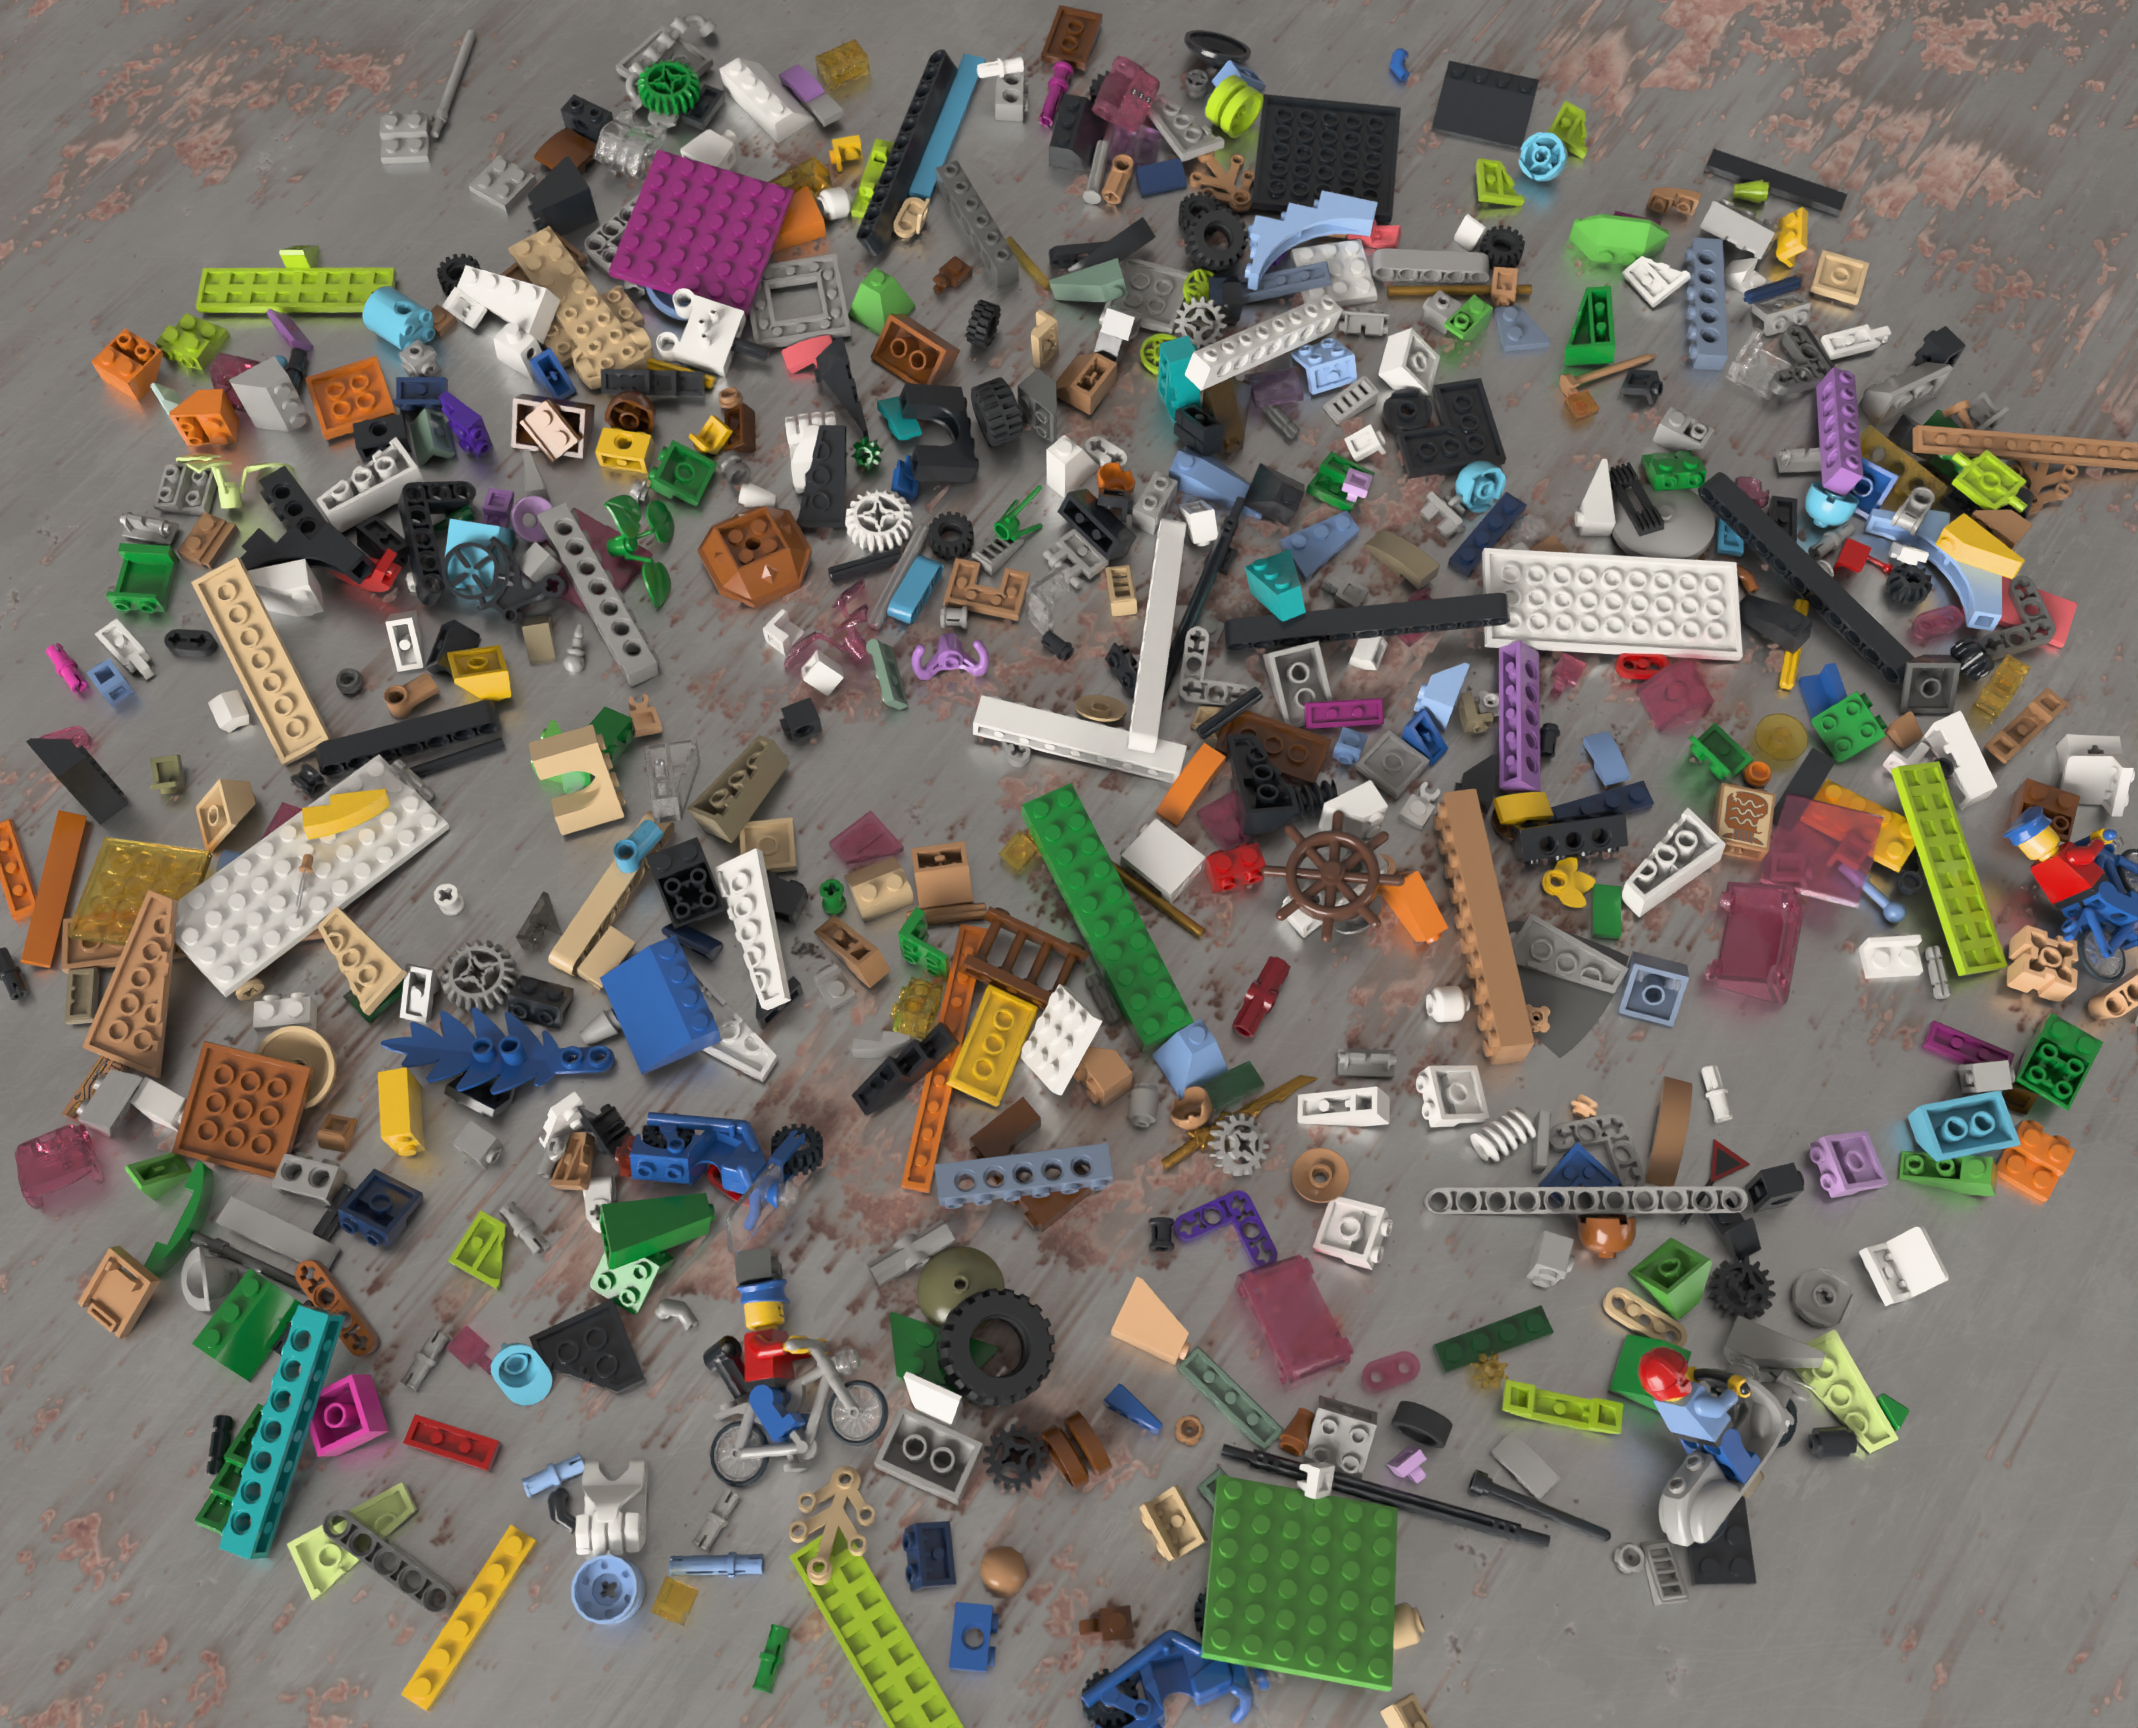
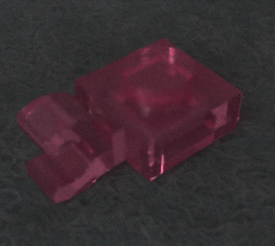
M1563 652L1550 676L1556 679L1550 694L1559 698L1566 685L1574 688L1587 664Z
M466 1325L446 1346V1349L468 1369L476 1362L484 1371L491 1375L492 1360L484 1354L490 1346Z

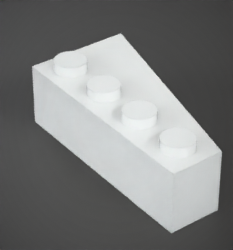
M467 265L457 286L458 289L506 322L516 323L519 328L532 335L541 344L545 341L560 303V299L547 288Z
M396 437L389 442L391 446L383 452L378 450L373 454V460L364 467L359 465L354 469L352 476L348 480H340L316 499L327 521L341 533L398 503L401 491L407 483L425 482L417 465Z
M1687 808L1677 823H1674L1663 840L1659 841L1648 858H1645L1625 882L1621 900L1638 917H1641L1720 861L1726 843Z

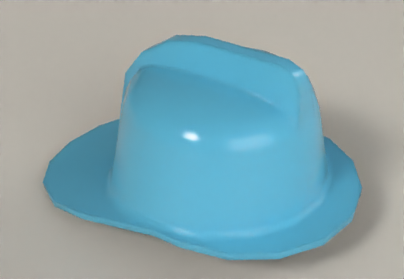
M504 1342L501 1345V1350L495 1355L491 1363V1374L494 1380L514 1403L533 1405L542 1401L552 1387V1375L544 1361L533 1348L526 1344L517 1342L507 1345Z

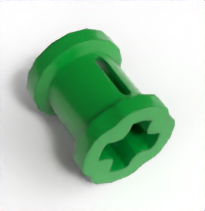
M828 879L822 883L819 888L820 895L823 897L822 908L828 914L841 913L846 907V899L843 896V884L836 879Z

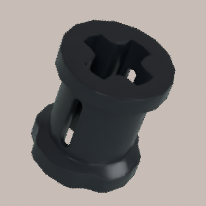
M1169 1217L1150 1218L1148 1220V1225L1151 1227L1149 1250L1168 1252L1175 1249L1171 1235L1174 1219Z

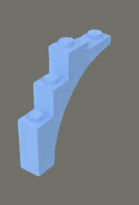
M1322 190L1320 199H1315L1313 208L1289 203L1287 212H1282L1280 220L1256 215L1254 224H1249L1247 229V239H1250V259H1253L1252 264H1247L1245 278H1249L1248 289L1257 290L1262 276L1270 265L1285 251L1299 243L1332 234L1370 236L1378 202Z
M1872 508L1865 523V532L1883 536L1901 544L1910 545L1929 552L1927 559L1937 566L1949 579L1958 593L1965 611L1966 626L1993 631L2002 617V575L1957 561L1936 545L1944 527L1950 524V513L1929 510L1922 525L1913 537L1909 531L1897 525L1894 527L1890 525L1896 512Z

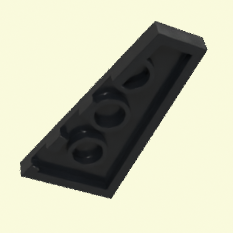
M820 425L810 471H808L805 492L804 496H802L801 508L796 522L800 528H846V426Z

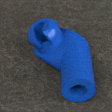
M1403 48L1396 49L1393 52L1390 62L1391 70L1400 81L1406 80L1410 75L1403 65L1406 62L1405 58H1408L1409 54Z

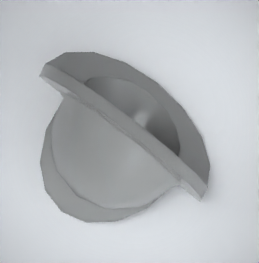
M199 1246L189 1253L181 1271V1286L184 1297L189 1305L198 1311H210V1301L222 1298L231 1292L238 1280L235 1263H230L228 1260L219 1257L205 1256L203 1246Z

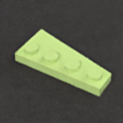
M1834 1329L1805 1343L1826 1353L1822 1367L1792 1368L1793 1371L1805 1384L1816 1388V1390H1812L1815 1395L1847 1429L1854 1431L1856 1439L1869 1453H1872L1899 1440L1837 1331Z
M401 1482L349 1511L387 1537L410 1517L417 1508L405 1483ZM338 1516L334 1521V1529L337 1533H342L347 1527V1521L343 1516ZM323 1525L287 1543L312 1600H316L360 1561L327 1537L323 1531ZM363 1534L358 1540V1546L364 1552L370 1549L372 1544L371 1537Z

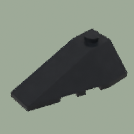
M837 337L816 357L817 368L813 369L816 383L822 384L826 396L861 440L867 436L869 440L860 400L857 401L856 384L854 378H852L849 366L850 361L843 337Z
M1254 734L1227 735L1237 810L1243 835L1271 833L1299 814L1300 809L1295 790L1290 783L1287 784L1281 777L1282 772L1280 769L1274 767L1270 762L1268 753Z

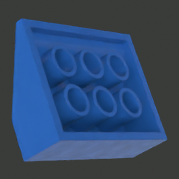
M676 935L649 945L600 977L642 1075L721 1042L719 1029Z

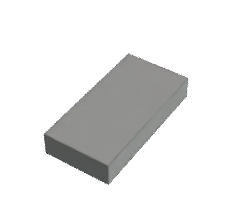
M1540 1110L1534 1120L1536 1137L1533 1138L1532 1173L1541 1174L1548 1165L1550 1111Z

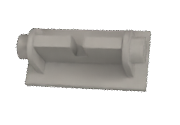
M1347 308L1341 312L1339 319L1344 320L1339 321V331H1343V334H1361V326H1366L1365 335L1382 336V334H1387L1388 324L1384 323H1387L1390 314H1384L1382 310H1370L1369 313L1360 312L1357 308Z
M1787 447L1784 450L1775 451L1779 473L1821 471L1820 448L1790 449Z
M131 512L123 513L120 516V522L125 526L122 536L170 546L179 527L178 523L136 515Z
M1338 1048V1075L1394 1077V1065H1396L1394 1050Z

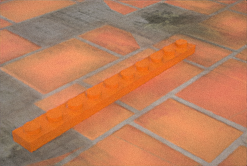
M960 924L938 1023L942 1022L948 1026L960 1044L926 1074L901 1187L903 1189L930 1193L935 1164L938 1159L953 1087L947 1085L946 1082L964 1041L977 979L959 971L967 954L971 956L977 954L987 933V928Z

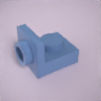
M1343 727L1338 742L1335 745L1332 758L1346 765H1356L1360 760L1368 735Z

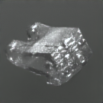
M624 108L614 120L601 129L593 158L611 169L641 179L646 173L647 159L656 154L657 149L661 148L666 139L667 125L655 121L650 126H638L634 120L635 111Z

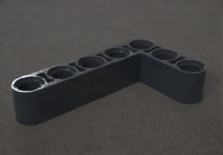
M467 481L407 483L404 485L398 500V508L417 597L422 604L427 606L436 605L445 589V583L442 578V566L430 514H445L446 512L450 514L468 504L472 506L476 496V489ZM417 542H421V543L425 544L426 546H422V545L418 544ZM422 565H427V566H429L431 569H427V568L423 567ZM427 588H432L436 592L429 591Z

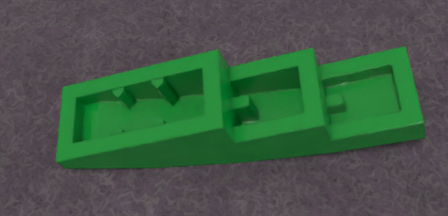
M259 1403L256 1405L225 1453L224 1458L226 1462L209 1487L211 1494L194 1519L197 1525L222 1535V1530L227 1524L232 1509L233 1497L237 1493L241 1482L242 1469L247 1463L252 1448L253 1436L257 1432L261 1421L263 1405Z

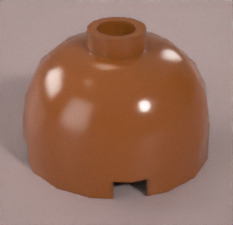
M1586 1214L1577 1215L1578 1235L1582 1244L1588 1250L1598 1252L1599 1258H1616V1252L1627 1250L1635 1239L1636 1216L1629 1217L1627 1221V1215L1593 1214L1594 1218H1586Z

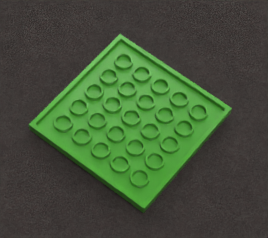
M1218 1475L1216 1480L1201 1658L1389 1692L1392 1688L1398 1508L1332 1495L1313 1499L1304 1496V1490Z

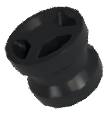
M307 763L301 766V771L298 774H293L290 777L291 782L308 796L314 793V788L317 785H322L325 781L324 777Z

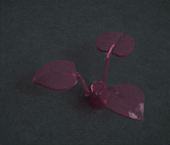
M864 579L859 580L844 590L831 605L833 609L839 605L846 618L833 631L835 635L846 629L848 633L841 638L843 644L840 645L822 633L814 631L803 637L790 649L784 661L785 668H787L789 661L818 639H822L838 648L841 653L847 651L855 662L868 653L866 650L867 643L861 637L855 625L867 622L869 606L865 604L850 615L845 607L850 597L860 588H865Z

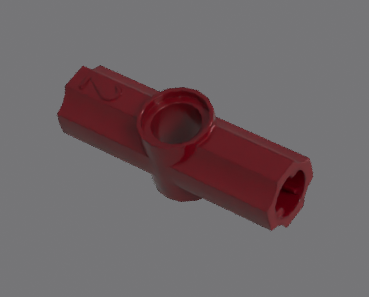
M1270 956L1258 979L1254 980L1250 985L1243 1001L1244 1004L1232 1024V1028L1238 1034L1253 1038L1266 1013L1269 1014L1279 995L1278 991L1291 968L1285 960Z

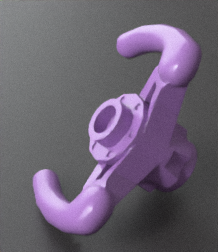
M946 633L939 638V642L936 643L937 652L924 667L921 664V660L925 652V646L922 644L916 646L912 655V668L920 680H929L938 671L965 669L974 676H981L988 669L989 653L980 639L975 640L973 646L980 657V661L977 662L962 649V641H959L957 635Z

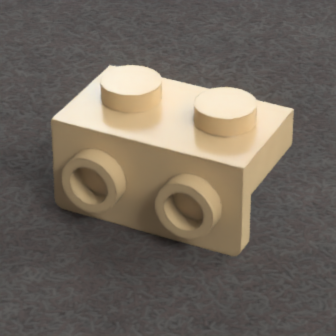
M1179 1485L1173 1486L1153 1500L1144 1502L1139 1506L1142 1511L1141 1518L1143 1523L1149 1530H1152L1157 1539L1156 1546L1158 1551L1169 1562L1183 1557L1208 1541Z

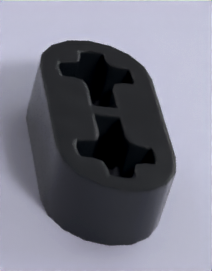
M174 629L168 632L164 638L166 647L173 655L208 657L217 650L215 638L210 632L204 630Z

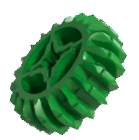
M671 58L668 62L661 60L659 64L652 62L651 67H645V71L640 73V79L637 84L639 98H641L644 107H648L650 112L656 111L659 116L663 113L668 117L672 113H675L677 116L681 111L686 113L687 108H693L694 103L698 102L701 92L700 79L694 68H690L688 63L682 64L680 60L673 62Z

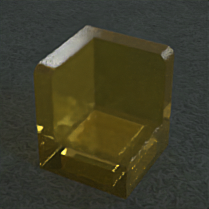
M666 1576L651 1613L684 1626L698 1590Z

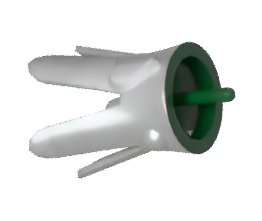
M1785 1369L1778 1377L1771 1371L1769 1372L1775 1378L1773 1383L1790 1386L1792 1392L1803 1399H1809L1810 1395L1795 1382L1816 1390V1388L1794 1379ZM1790 1397V1399H1791L1792 1402L1794 1403V1406H1795V1408H1796V1411L1798 1412V1411H1799V1407H1798L1797 1404L1793 1401V1399Z

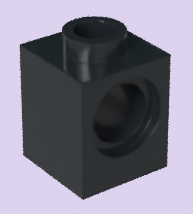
M811 698L781 708L783 718L779 720L784 734H790L793 742L822 731L821 721Z

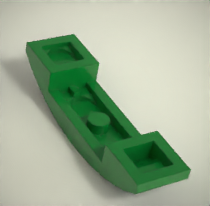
M197 1161L184 1186L193 1195L168 1244L156 1241L144 1265L158 1278L171 1269L193 1244L190 1241L193 1233L196 1231L200 1232L206 1220L213 1194V1171L203 1162Z

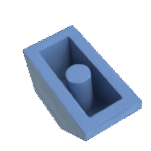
M1228 60L1211 81L1217 87L1227 77L1236 75L1257 91L1263 90L1266 86L1253 70L1231 60Z

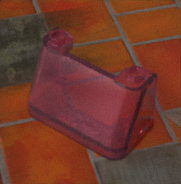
M1728 882L1726 892H1722L1720 899L1721 907L1725 908L1727 914L1719 959H1714L1712 964L1707 965L1706 979L1710 981L1713 987L1771 1003L1786 1004L1789 997L1803 919V908L1794 885Z
M1300 1254L1237 1275L1234 1284L1240 1299L1248 1297L1245 1304L1248 1309H1251L1275 1359V1367H1280L1279 1372L1282 1377L1279 1378V1381L1285 1393L1349 1365L1351 1362L1350 1355L1353 1354L1349 1340L1346 1337L1342 1338L1311 1275L1314 1273L1311 1262L1307 1257L1302 1258Z

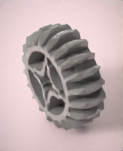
M477 939L475 946L471 947L470 943L466 942V949L461 951V949L456 948L457 956H448L447 960L450 965H443V971L446 973L441 976V981L445 984L443 985V991L445 994H448L450 1002L455 1003L459 1009L465 1007L468 1012L472 1013L471 1009L475 1007L483 1013L485 1007L488 1006L490 1010L494 1011V1003L498 1002L504 1005L502 997L504 995L508 997L511 991L509 988H513L516 984L514 978L518 977V972L514 968L517 964L511 958L510 952L504 950L500 944L494 946L492 941L487 940L483 945ZM479 960H492L495 963H480ZM477 969H479V971L483 975L481 977L482 984L477 978V976L479 975ZM468 989L470 991L477 989L480 990L481 993H467L464 990Z

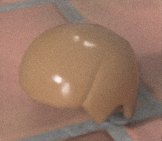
M1200 1086L1187 1087L1181 1100H1173V1110L1170 1116L1176 1126L1186 1130H1193L1203 1126L1210 1119L1213 1106L1206 1089Z
M997 1546L988 1550L983 1556V1560L980 1563V1573L983 1586L989 1593L997 1598H1010L1021 1591L1027 1579L1026 1564L1022 1554L1011 1546Z

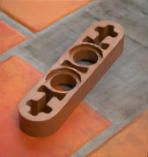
M318 1260L301 1262L296 1267L295 1278L316 1307L337 1314H341L343 1311H348L351 1314V1324L347 1328L342 1327L339 1335L340 1340L355 1356H365L373 1353L378 1346L376 1332L326 1266ZM307 1268H315L313 1272L314 1278L307 1279L306 1275L309 1273ZM325 1280V1282L320 1285L317 1283V1281ZM327 1287L333 1290L335 1296L334 1301L329 1305L325 1304L321 1297L323 1290ZM354 1330H355V1332L357 1333V1334H351V1335L348 1334L349 1332H352V1331H354ZM359 1337H367L366 1347H358V1344L361 1342Z

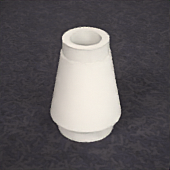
M743 483L738 503L744 504V507L768 506L774 508L777 494H773L752 483H749V485Z

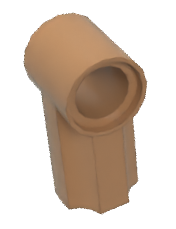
M1121 154L1113 159L1111 172L1101 194L1107 203L1113 205L1121 203L1127 186L1133 180V159L1130 156Z
M425 672L403 686H390L385 690L383 698L390 714L394 718L403 719L412 713L414 706L437 694L439 689L429 673Z

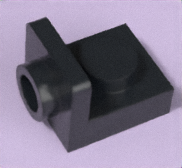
M1629 369L1621 389L1623 394L1645 395L1649 405H1655L1658 396H1661L1663 392V382L1660 381L1658 371Z
M1099 487L1097 505H1101L1108 510H1115L1117 507L1122 508L1121 522H1126L1127 515H1132L1133 500L1129 499V491Z

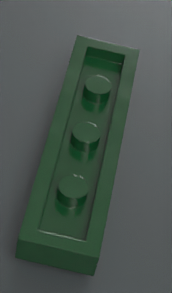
M1542 1305L1439 1342L1434 1344L1432 1348L1445 1375L1548 1337L1554 1332Z

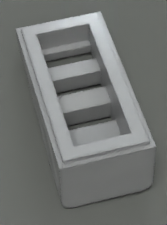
M1363 376L1326 403L1323 409L1339 425L1377 403L1379 391L1366 376ZM1336 406H1339L1344 412L1341 414Z
M524 449L523 464L527 497L538 496L550 502L549 494L532 453L529 449Z
M995 534L972 553V561L980 562L981 569L993 576L1024 544V540L1019 537L1010 544ZM999 542L1002 543V544H1003L1004 546H1006L1007 548H1006V549L1002 548L1001 546L998 545V543H999ZM993 549H996V550L999 551L1000 553H999V554L995 553V552L993 551ZM988 554L993 557L992 560L987 557Z
M1668 1538L1641 1542L1640 1546L1645 1555L1644 1563L1654 1606L1688 1601L1687 1587L1673 1543ZM1666 1549V1555L1652 1556L1650 1551ZM1663 1561L1669 1562L1670 1567L1657 1569L1654 1564ZM1671 1573L1672 1575L1670 1580L1660 1581L1658 1575ZM1674 1586L1675 1592L1663 1593L1662 1587Z

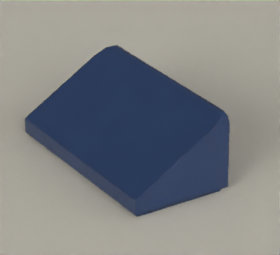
M1180 158L1136 168V181L1142 196L1187 187L1183 164Z
M670 923L661 930L666 938L676 935L681 946L712 961H715L723 946L721 941L688 925L675 930L673 924Z

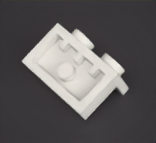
M1903 932L1890 937H1884L1883 934L1867 937L1859 947L1865 979L1920 975L1923 972L1917 945L1922 941L1921 935H1911L1909 932Z

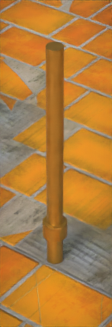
M1532 284L1517 285L1516 294H1532ZM1492 285L1388 286L1387 295H1435L1439 290L1447 295H1491Z
M1112 861L1122 882L1198 938L1202 937L1206 931L1205 928Z

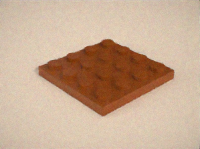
M204 1041L172 1153L274 1179L284 1153L291 1155L315 1068Z

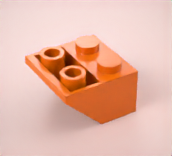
M124 328L91 362L104 381L135 400L140 401L152 389L150 387L151 384L156 383L163 352L161 349Z
M223 389L197 390L170 411L169 416L187 445L200 446L202 444L224 445L226 443H237L239 416Z

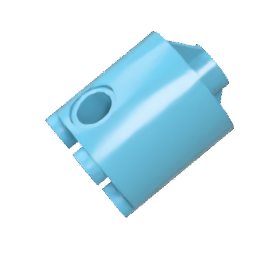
M383 286L377 289L364 306L363 323L365 327L401 350H404L405 347L418 339L425 344L426 341L430 342L435 336L436 331L433 329L434 317L432 312L391 286Z

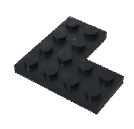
M1481 378L1433 385L1432 392L1443 426L1398 432L1397 442L1408 479L1461 471L1474 461H1488L1494 465H1502L1506 461V455Z

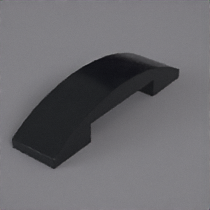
M1142 217L1073 265L1067 272L1070 274L1118 258L1120 263L1156 236L1144 217Z

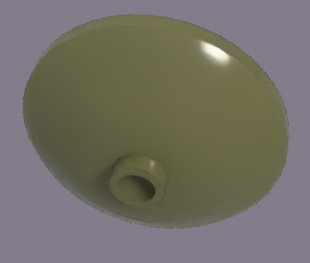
M964 1246L945 1249L932 1257L920 1274L917 1286L920 1308L925 1317L934 1326L941 1328V1325L947 1320L946 1316L969 1296L992 1288L1004 1290V1278L996 1262L989 1255L978 1249ZM956 1282H965V1288L961 1290L956 1289ZM994 1319L980 1323L973 1332L986 1327Z

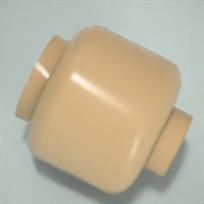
M1407 1602L1395 1605L1393 1649L1398 1650L1419 1643L1421 1633L1425 1632L1418 1608H1412Z

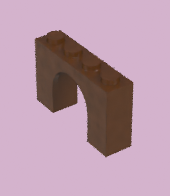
M1024 1097L1020 1098L969 1138L970 1154L974 1159L1011 1155L1014 1148L1041 1127V1117ZM1082 1165L1074 1169L1078 1175H1086L1088 1173ZM999 1176L991 1177L996 1185L1003 1182V1179ZM1016 1177L1018 1181L1025 1183L1024 1181ZM1089 1187L1081 1188L1073 1194H1062L1061 1191L1050 1192L1049 1196L1042 1198L1026 1195L1021 1196L1019 1200L1010 1202L1015 1207L1019 1204L1025 1212L1023 1214L1024 1219L1033 1229L1037 1226L1041 1232H1044L1094 1190H1091Z

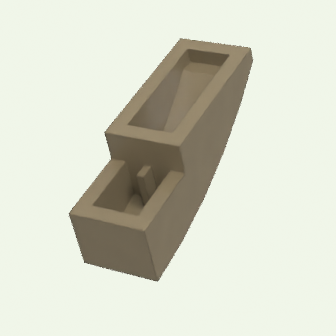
M1382 530L1365 543V547L1399 579L1404 576L1418 590L1433 580L1438 574L1440 565L1414 544L1394 533Z

